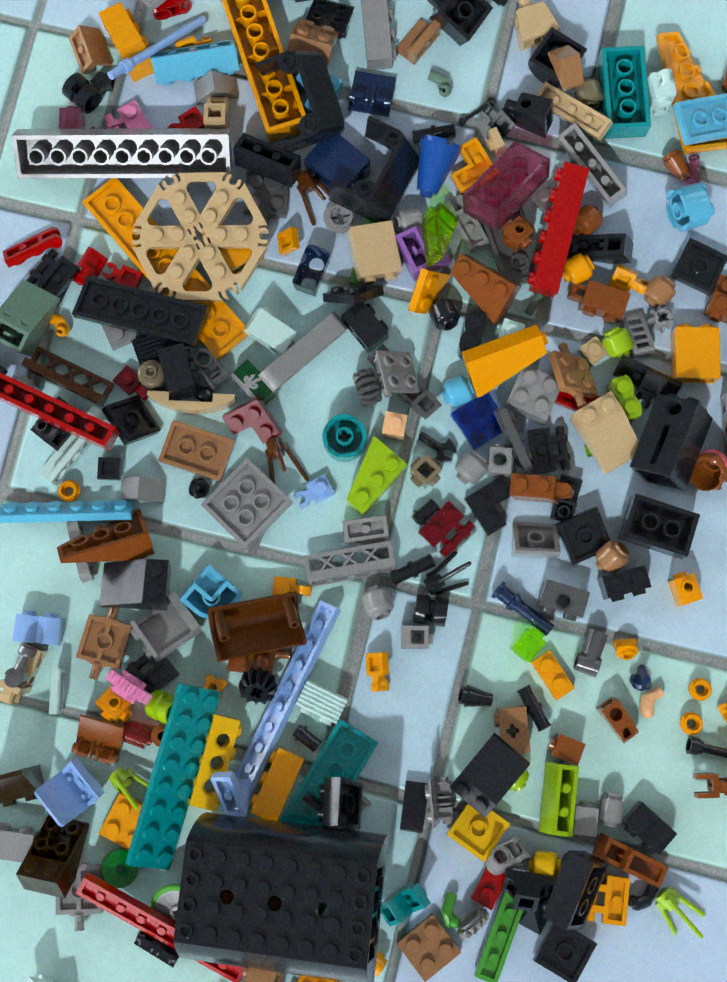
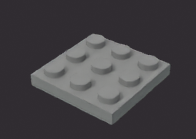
M246 458L213 491L201 506L248 550L294 502Z

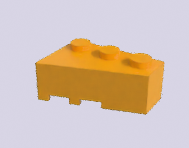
M121 2L98 12L122 60L130 59L149 47L144 34L139 35L142 32L137 22L132 23L134 18L129 8L125 10ZM150 57L136 65L134 70L129 72L133 82L154 73Z

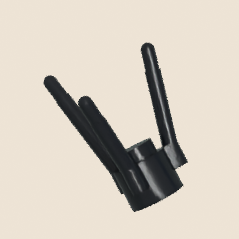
M455 551L432 572L426 574L427 578L423 582L431 596L434 594L439 596L445 592L469 585V582L465 581L442 588L446 585L445 580L472 564L471 561L441 577L437 573L458 554Z

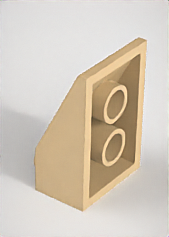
M612 391L572 414L570 421L605 475L633 459L639 442L623 408Z

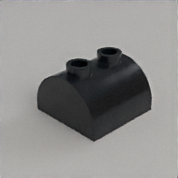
M551 27L530 57L528 66L532 74L542 83L547 82L556 88H560L561 84L550 61L548 52L569 45L580 53V58L582 59L587 48Z
M342 777L325 778L324 785L320 787L319 791L320 797L323 799V808L318 812V820L322 823L323 827L360 830L363 783Z

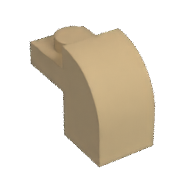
M207 97V103H204V127L229 128V98Z

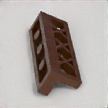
M37 346L31 359L25 357L21 364L26 370L101 407L104 406L115 385ZM42 353L48 356L50 364L42 366L36 363ZM64 364L67 366L69 373L61 375L56 372L55 366ZM83 373L86 375L88 383L81 385L75 382L73 376ZM103 383L107 387L103 395L94 391L92 385Z

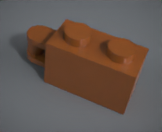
M589 280L587 285L571 283L567 298L580 303L578 310L583 311V314L591 317L598 316L603 318L605 322L614 324L615 322L619 323L623 318L631 293ZM578 291L583 292V296L577 295Z
M512 473L509 495L515 500L559 503V498H572L574 489L568 483H561L557 477Z

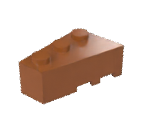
M460 253L450 272L493 324H501L522 286L469 254Z

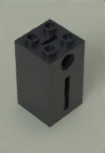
M667 393L666 395L657 394L629 467L645 482L685 492L713 418L709 415L707 409L700 404L698 399L692 397L683 399L672 393Z

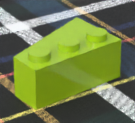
M375 436L371 441L347 497V503L363 517L407 469V464Z

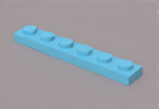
M124 499L88 502L79 500L73 502L52 501L50 503L9 502L1 505L0 523L132 520L135 506L134 500L126 501Z

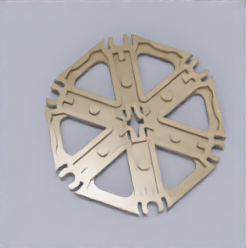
M227 172L178 173L181 181L175 175H172L174 183L169 186L163 180L164 191L161 185L158 184L134 223L133 227L135 229L132 230V233L140 235V239L132 241V244L136 246L132 248L156 291L158 290V293L163 294L165 290L169 289L168 296L190 302H223L220 296L221 293L226 300H229L227 291L233 289L236 295H238L239 290L236 284L243 291L267 252L269 241L262 240L261 236L269 234L267 228H262H269L245 183L243 184L239 179L235 185H231V181L234 178L231 174L228 175ZM192 182H213L216 184V190L200 214L187 187ZM166 199L170 203L181 226H152L149 224L148 219L158 202ZM237 199H243L253 216L252 223L249 225H222ZM195 229H197V230L199 231V233H201L202 235H204V236H203V239H204L203 241H204V243H205L206 246H204L203 243L200 242L199 240H196V241H195V239L198 238V236H197L198 233L196 232ZM149 249H179L163 274L155 272L147 257ZM220 249H251L252 255L239 274H233ZM199 261H201L212 281V288L209 291H185V284Z

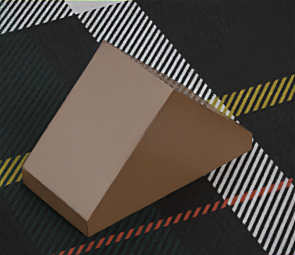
M569 45L548 52L563 91L584 84L579 52Z

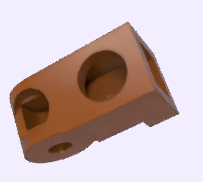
M610 697L596 708L623 743L639 733L633 720L618 699Z

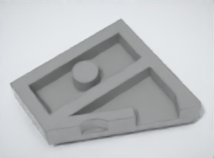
M386 515L342 521L346 544L356 547L390 541ZM381 548L376 551L377 554L389 558L388 548Z

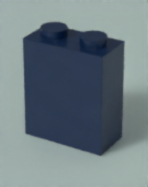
M341 135L319 142L304 158L305 168L310 170L313 175H316L329 188L333 180L352 190L355 183L361 178L365 179L371 171L370 159Z

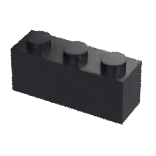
M246 133L241 135L233 147L235 165L292 188L302 173L300 155Z

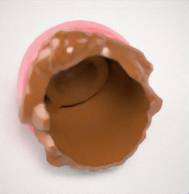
M714 449L702 451L699 454L690 478L692 485L702 491L721 490L722 484L727 482V457L722 452Z

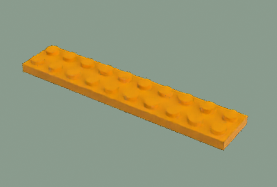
M111 178L83 200L82 203L149 280L132 248L136 247L132 244V241L140 239V235H134L132 230L135 229L133 225L142 212L143 207L117 178ZM149 217V224L152 226H158L156 222L151 217ZM179 249L148 250L147 257L157 274L165 273ZM196 269L184 286L185 291H209L212 288ZM165 290L162 295L168 296L170 290ZM224 301L194 302L206 305L209 308L199 340L211 351L217 361L222 359L249 336L243 332L245 325Z

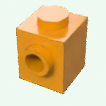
M686 571L673 575L674 580L668 581L677 607L704 599L694 573L687 575Z

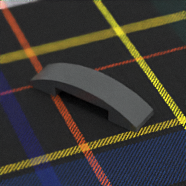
M384 344L367 357V360L375 369L376 366L373 360L375 359L376 351H390ZM419 383L420 393H397L425 420L442 406Z

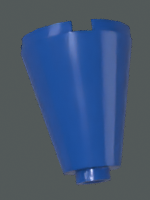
M421 136L417 177L419 195L426 198H432V195L437 196L461 153L462 147L453 142L452 146H450L446 142L447 139L437 136Z

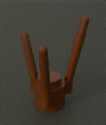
M304 170L297 179L299 185L296 188L301 194L311 224L315 226L316 223L305 191L308 193L315 191L324 201L326 197L317 186L328 196L330 190L310 170Z
M275 437L266 441L267 449L265 453L268 460L270 480L274 484L275 476L272 456L273 459H278L282 471L285 472L286 467L282 458L285 455V451L303 478L309 481V477L291 452L288 443L283 442L282 437Z

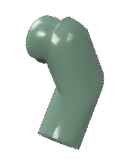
M431 70L428 80L437 84L441 96L448 97L452 92L449 77Z

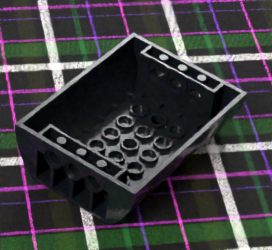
M209 812L203 813L192 826L185 844L173 939L177 954L184 959L341 982H374L388 834ZM225 889L232 891L234 895L233 902L230 904L226 903L222 898ZM272 896H277L281 899L282 905L279 910L271 908L270 898ZM321 902L327 903L330 907V914L326 917L318 913L317 908Z

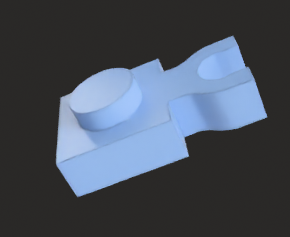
M324 474L305 484L308 490L298 491L293 494L295 499L300 496L305 497V502L299 505L302 510L309 505L310 501L314 500L317 505L335 495V492Z

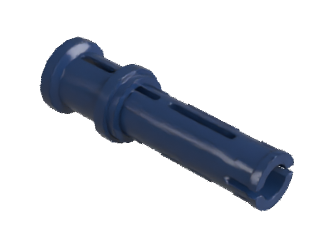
M502 581L491 595L492 598H497L505 604L507 610H514L544 636H547L553 629L554 624L521 599V594L513 592L506 586V582Z

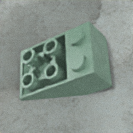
M23 280L0 307V343L21 354L33 356L60 298L27 280Z

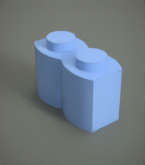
M23 610V614H16L12 641L61 646L64 619L58 618L59 614L45 612V617L36 616V611Z

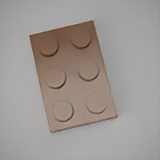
M173 420L158 461L221 482L234 448L235 440Z

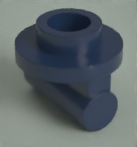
M641 664L637 667V674H632L629 681L636 690H649L652 686L651 678L646 666Z

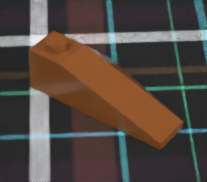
M140 509L134 510L132 520H113L112 523L104 527L99 525L94 528L95 531L87 536L79 535L57 547L61 563L129 561L154 554L150 536Z

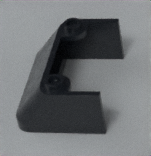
M285 51L255 63L262 76L278 70L285 74L296 72L300 74L312 113L304 115L299 121L301 136L281 143L285 150L295 152L343 133L346 123L325 59L319 51Z
M369 115L365 137L387 147L393 152L376 183L362 179L357 181L351 190L332 180L330 183L329 200L374 223L390 221L418 170L419 155L400 130Z

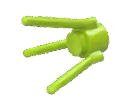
M120 767L113 772L108 780L113 784L112 786L118 793L122 791L132 806L138 810V804L127 790L132 784L130 779L133 778L148 787L149 782L135 774L131 768L125 770L123 767Z
M669 886L663 888L655 896L657 901L655 905L661 911L673 935H676L677 931L666 909L669 912L675 910L699 938H703V934L678 907L680 904L678 900L702 917L705 916V913L681 896L675 888L670 889Z

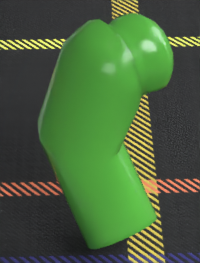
M446 892L441 913L445 925L456 929L461 922V918L454 915L453 911L457 895Z

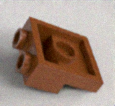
M720 274L703 315L708 316L711 321L726 324L727 276Z

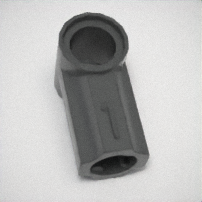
M589 629L582 650L577 654L573 669L596 677L601 666V655L608 635Z

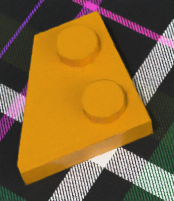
M421 268L408 310L414 313L427 314L433 301L436 300L449 280L450 275L444 272Z

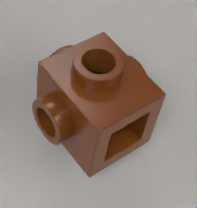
M518 216L515 220L510 219L503 226L504 231L501 239L515 253L522 248L526 249L532 243V236L535 230L527 219L523 220Z

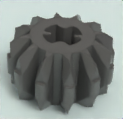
M371 368L362 369L353 374L352 378L363 406H372L382 401V394Z

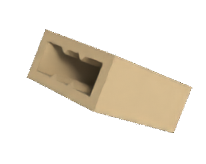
M392 220L349 228L347 236L357 283H375L378 279H384L385 281L397 279V276L403 270Z

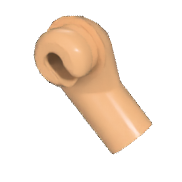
M660 686L641 696L639 711L644 718L648 719L654 716L655 701L665 696Z

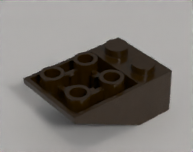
M51 815L47 816L16 873L25 890L66 898L76 878L89 823L72 820L65 826L60 827Z

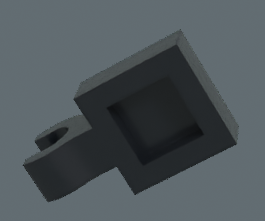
M492 100L489 103L487 102L482 108V111L491 118L488 125L491 128L497 127L502 139L518 124L505 108L499 111L498 106Z

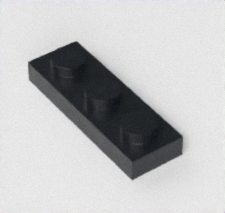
M625 355L621 357L613 372V376L616 377L627 375L633 385L637 387L647 370L668 379L660 393L663 395L667 393L677 395L683 384Z

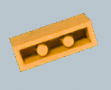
M280 747L278 751L273 750L268 763L272 764L269 772L264 771L259 781L262 788L259 794L254 793L249 804L253 807L251 813L266 820L278 821L305 757L283 747Z

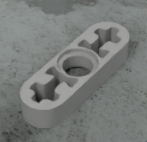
M67 521L70 540L79 535H84L80 521ZM91 562L76 563L82 583L94 580Z

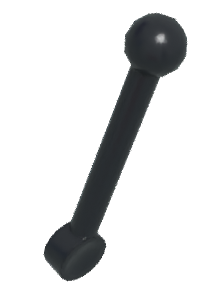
M490 97L487 99L488 103L491 100L495 103L494 98ZM484 105L466 117H461L458 123L461 126L465 125L469 119L482 111Z

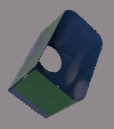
M308 245L292 280L296 290L316 297L330 262V254L326 249L315 245ZM314 258H319L324 263L323 270L318 273L311 271L309 268V263ZM307 277L313 278L316 281V288L308 289L302 287L303 279Z

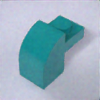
M410 882L382 902L381 914L390 927L400 924L413 912L425 909L431 902L427 897L426 891L418 883Z

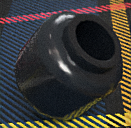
M438 298L433 301L429 308V316L437 329L449 331L457 326L460 313L453 300Z

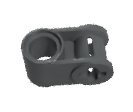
M200 348L194 353L193 360L213 391L226 379L228 381L231 379L225 368L217 361L211 351L206 348ZM205 355L210 357L207 364L199 363L200 357Z

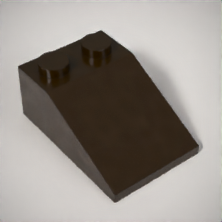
M40 764L0 775V804L3 803V807L17 804V799L24 797L26 801L38 799L34 792L39 786L44 784Z

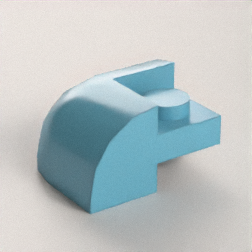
M207 564L199 575L188 584L179 600L200 617L208 618V608L236 603L243 594L213 567Z

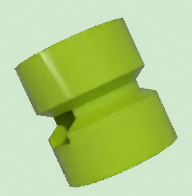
M156 690L151 693L153 697L145 705V712L150 718L166 725L174 695L163 690Z

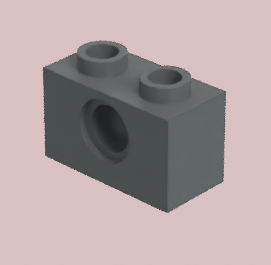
M546 579L543 582L537 606L542 607V612L552 615L558 612L563 614L564 619L576 621V618L581 619L584 616L590 592ZM559 595H564L567 598L568 604L566 607L559 606L557 602Z

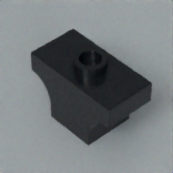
M505 869L502 881V891L507 892L512 897L513 909L536 912L540 899L548 898L552 886V876Z

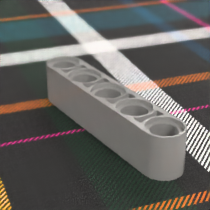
M332 312L267 366L258 376L272 392H275L338 339L349 327L335 312Z

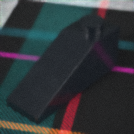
M626 233L573 235L567 258L581 253L583 256L588 255L592 262L608 264L631 263L633 241Z

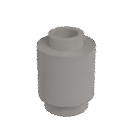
M604 792V798H601L598 820H603L602 825L616 828L617 823H622L624 808L622 795Z

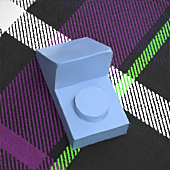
M234 771L214 772L210 778L225 815H246L249 779H237Z

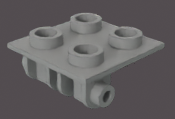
M376 351L373 361L377 370L376 374L380 376L378 381L382 382L380 387L381 394H384V397H391L393 393H420L410 352Z
M433 776L428 781V785H425L426 799H430V808H427L428 823H432V829L437 827L440 820H443V824H451L452 819H454L453 806L440 807L452 805L453 802H439V799L452 797L451 794L439 795L440 793H451V781L448 780V776L439 777V781H436V776Z

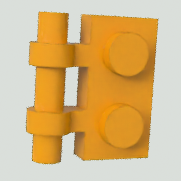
M606 874L605 884L601 883L598 890L604 892L603 905L596 904V895L587 921H595V913H602V923L626 926L630 889L629 877Z

